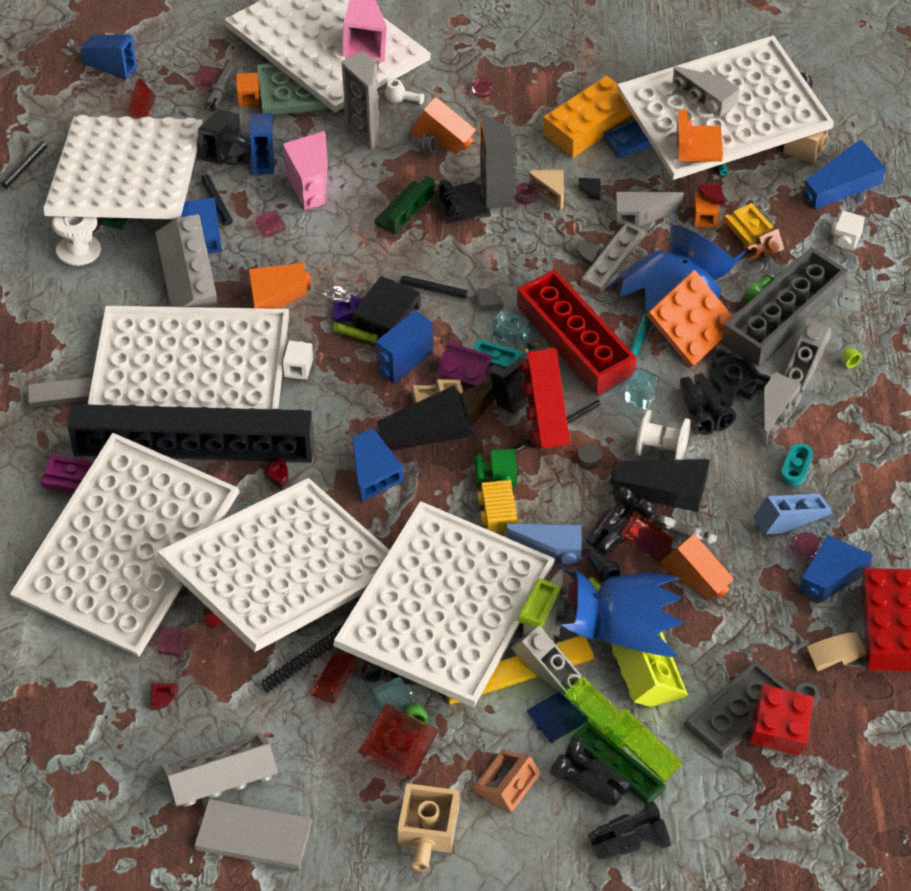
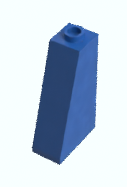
M861 139L805 180L803 197L814 209L826 206L882 184L885 166Z

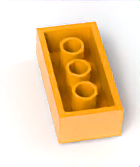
M606 75L545 115L543 135L570 157L574 158L601 140L605 131L625 124L634 116L617 91L618 83Z

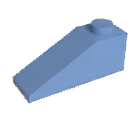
M820 494L767 496L753 517L765 535L782 534L828 516L832 510Z
M507 524L508 539L555 558L554 563L566 565L581 564V525Z

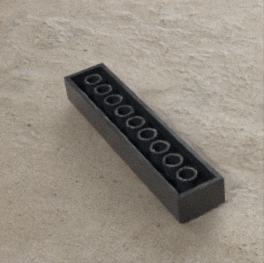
M83 403L71 404L67 426L74 456L97 457L111 434L114 433L171 459L276 462L282 458L285 462L312 463L314 432L312 410L91 405Z

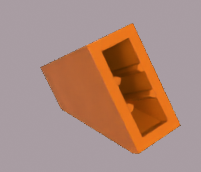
M437 97L423 110L410 130L412 134L418 137H423L425 133L435 136L437 145L456 154L462 148L467 149L474 141L471 136L476 131V129Z
M304 263L249 269L254 308L279 309L308 295L307 285H311L310 272H305Z
M695 534L686 539L659 562L665 569L708 601L714 596L721 598L730 590L727 585L734 580Z

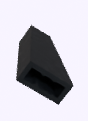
M454 385L377 421L379 428L377 433L391 450L475 435L463 397Z
M710 460L619 461L617 470H612L610 484H613V495L617 488L622 486L631 491L634 499H645L656 504L699 512L708 477Z

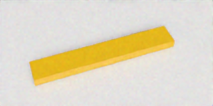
M584 636L556 643V646L573 666L594 660V654ZM514 656L498 663L481 695L539 676L530 670L518 656ZM446 696L450 705L460 702Z

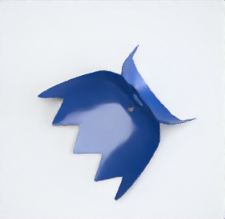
M673 211L669 233L670 252L663 250L651 252L621 273L605 290H608L624 277L620 297L645 288L646 312H648L690 272L695 270L719 299L720 287L715 280L726 275L743 256L745 251L732 258L724 250L700 234L680 225H674Z
M559 565L578 584L575 622L573 624H561V626L581 636L603 640L633 650L666 657L677 656L674 650L658 634L683 623V621L660 609L665 605L680 600L681 597L658 585L677 580L678 577L655 572L612 576L604 580L597 593L593 584L586 576L577 570L571 572Z

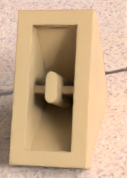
M564 170L530 171L529 188L553 206L562 210L564 207Z

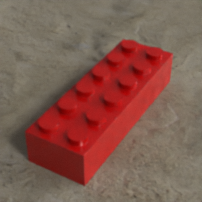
M555 269L517 288V307L546 340L556 348L558 353L597 396L635 375L637 357Z

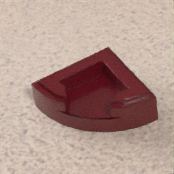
M721 183L698 185V193L702 198L705 197L713 201L712 204L724 205Z
M282 458L264 472L265 478L281 490L286 486L289 479L287 464Z
M177 683L151 684V711L164 708L173 701L178 690Z

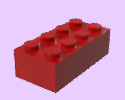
M556 348L521 354L522 359H519L520 373L525 375L522 390L524 397H528L529 406H526V416L528 421L531 420L533 429L529 430L531 445L535 444V449L570 444Z
M864 568L861 580V598L867 670L911 671V569Z

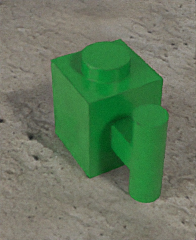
M515 449L491 450V462L484 463L482 455L474 457L477 484L484 483L485 476H492V482L511 480L512 487H517Z

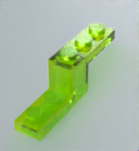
M583 676L563 695L620 748L626 746L662 782H666L683 763L626 708L619 711Z

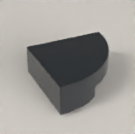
M579 178V189L589 195V198L600 200L601 179Z

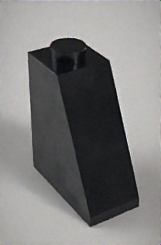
M219 109L198 128L202 161L219 165L223 164L224 157L228 155L233 145V142H225L223 140V134L227 132L239 134L241 130L239 114Z

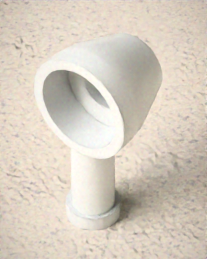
M391 79L386 85L384 95L385 99L390 103H399L404 99L417 102L418 104H422L424 101V94L405 91L399 79Z

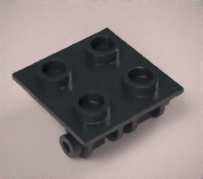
M442 180L439 183V190L433 191L446 224L489 214L475 181L452 187L451 182Z

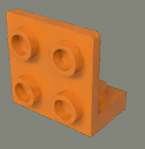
M678 110L676 128L678 161L721 162L723 160L721 126H692L691 119H687V110Z

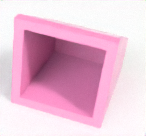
M349 0L343 26V56L352 57L364 51L369 57H373L375 61L385 62L387 25L376 0Z
M322 131L284 143L285 173L304 210L325 204L328 171L325 132Z

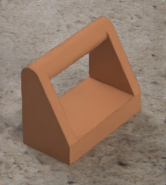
M501 750L473 786L472 791L502 810L513 812L541 773L531 756ZM505 762L513 765L496 789L487 787Z

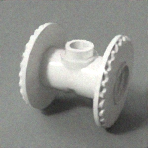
M54 216L52 220L53 230L58 235L65 237L56 247V254L61 262L73 266H83L96 260L101 252L100 242L92 236V231L97 226V217Z
M645 410L637 435L636 455L641 456L644 446L649 445L659 450L675 451V460H682L689 437L690 419L685 418L682 428L679 430L650 423L651 410Z

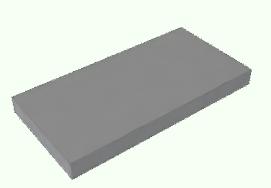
M209 799L196 839L195 850L299 870L311 830L312 818Z

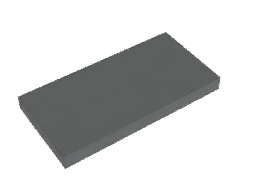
M755 660L685 720L684 726L718 756L723 758L750 735L756 696L763 684L788 691L792 690Z

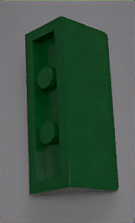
M426 176L420 183L412 181L375 219V224L396 235L434 196V179Z

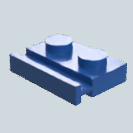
M636 120L607 130L603 134L604 140L608 141V145L618 158L652 146Z

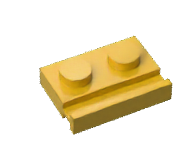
M752 203L733 211L732 215H725L724 222L745 245L756 243V235L773 228Z

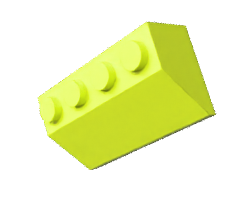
M659 633L658 635L666 642L663 633ZM611 643L612 653L618 661L621 676L626 681L629 696L633 702L652 707L688 696L673 657L641 652Z

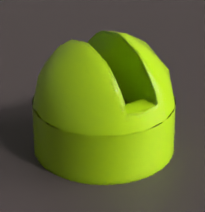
M851 347L845 348L841 353V360L847 368L856 366L862 358V355Z

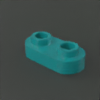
M797 443L790 447L781 472V479L785 484L799 486L804 482L813 458V450L810 446L804 443Z

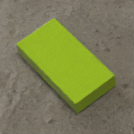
M538 578L518 615V622L533 628L539 625L543 628L561 593V586Z

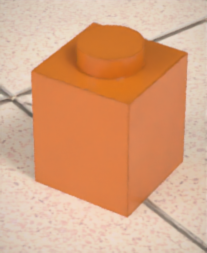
M258 72L236 74L239 107L260 106Z
M695 192L694 198L695 227H717L718 205L712 204L713 201L705 197L702 198L698 192Z

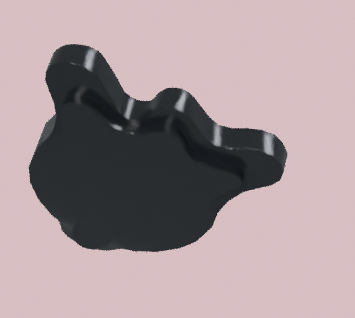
M718 349L712 354V367L709 378L713 387L720 392L721 405L724 407H731L737 394H742L745 398H751L757 389H764L771 379L770 376L760 373L745 356H743V359L733 357V353H728L722 349Z

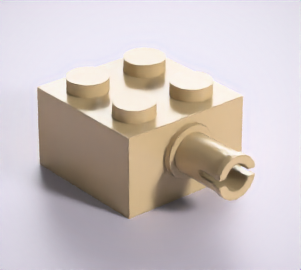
M406 783L397 830L398 846L415 848L412 862L413 869L418 871H427L429 869L431 850L452 852L460 806L459 790Z

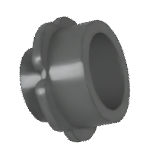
M425 133L419 139V149L423 150L424 155L436 151V137Z

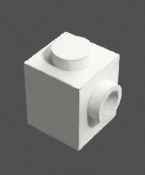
M843 211L839 221L833 223L831 234L834 235L832 244L854 251L863 231L865 217Z
M289 341L283 360L284 377L308 379L313 361L312 344L301 341Z

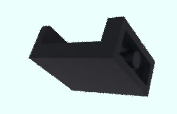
M380 276L353 311L354 328L370 332L371 334H377L380 339L405 319L413 308L419 310L421 307V293L392 279Z
M531 340L526 343L528 352L545 350L544 346ZM519 359L505 369L497 365H493L488 369L498 407L514 414L529 403L528 397L523 395L522 383L525 382V375L520 373Z

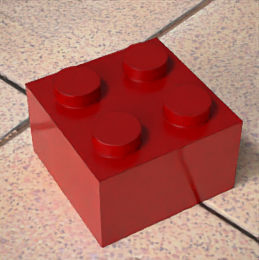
M763 684L756 696L749 744L799 756L807 745L814 697Z

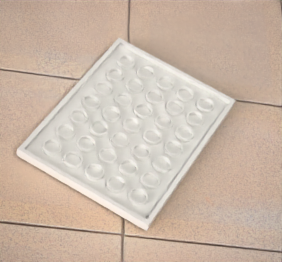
M260 0L225 19V26L333 112L344 108L342 62L350 57L343 56V26L349 0ZM385 18L384 21L387 25L385 62L376 61L377 89L387 84L389 80L396 79L430 60L431 55L429 51Z
M774 35L677 66L724 77L740 88L738 105L722 117L709 111L704 105L692 99L690 95L678 89L672 83L674 67L617 85L618 93L673 180L831 129L834 121ZM678 110H687V119H691L692 126H721L723 160L721 162L678 161L676 130Z
M86 115L73 117L44 206V215L150 219L180 218L199 145L198 128L203 124V121L195 118L174 119L172 117L164 119L152 117L131 118L129 116L121 118L109 116L88 117Z
M106 306L88 404L278 409L289 309Z
M112 433L10 595L12 598L140 657L183 586V583L157 559L158 551L223 520L237 497L239 490L231 484Z
M308 478L158 551L157 559L256 652L361 596L390 550Z
M420 501L334 639L333 646L474 708L521 624L518 622V615L538 578L546 579L554 565L555 558Z

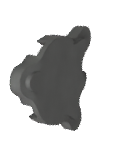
M660 514L655 515L651 522L660 527L659 529L685 538L695 534L702 543L709 545L717 544L719 540L718 536L709 532L704 533L702 537L700 536L701 529Z

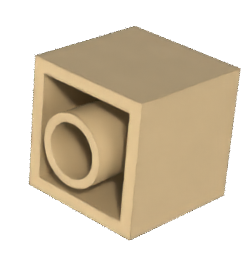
M828 130L785 143L783 153L814 164L820 152L826 146Z

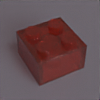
M385 703L361 750L397 771L415 777L439 730L405 710Z

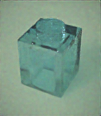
M637 367L626 383L625 400L647 409L657 394L659 376Z
M401 677L373 688V702L383 718L402 715L407 706L412 703V699L415 698L409 684L405 685Z

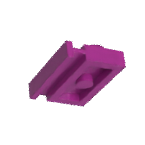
M447 342L436 374L452 380H460L462 383L475 387L484 383L489 363L493 356Z
M51 455L44 472L45 476L41 480V486L46 489L74 494L94 462Z

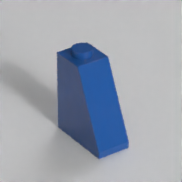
M130 34L91 35L80 48L83 64L125 80L137 67L133 36Z
M272 113L251 114L249 134L252 173H275Z
M374 428L353 437L356 476L361 502L403 482L402 465Z
M827 535L802 577L800 592L811 599L821 602L825 601L861 578L864 568H871L873 555Z

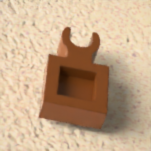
M774 227L756 235V243H748L743 247L747 250L753 249L752 254L746 256L749 259H756L759 255L767 258L784 250L779 229Z

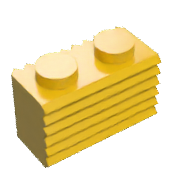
M511 480L481 483V491L477 492L478 505L484 507V511H480L482 526L487 525V530L494 533H506L507 524H517Z

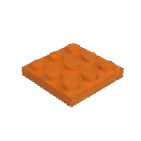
M695 270L690 272L646 313L648 318L689 367L694 366L723 339L724 324L733 317Z

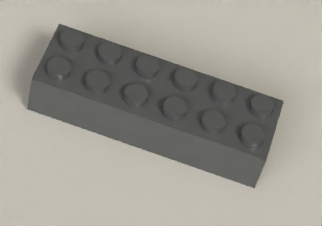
M810 247L724 324L722 342L748 358L757 366H760L804 326L807 319H811L845 288L848 270L813 247Z

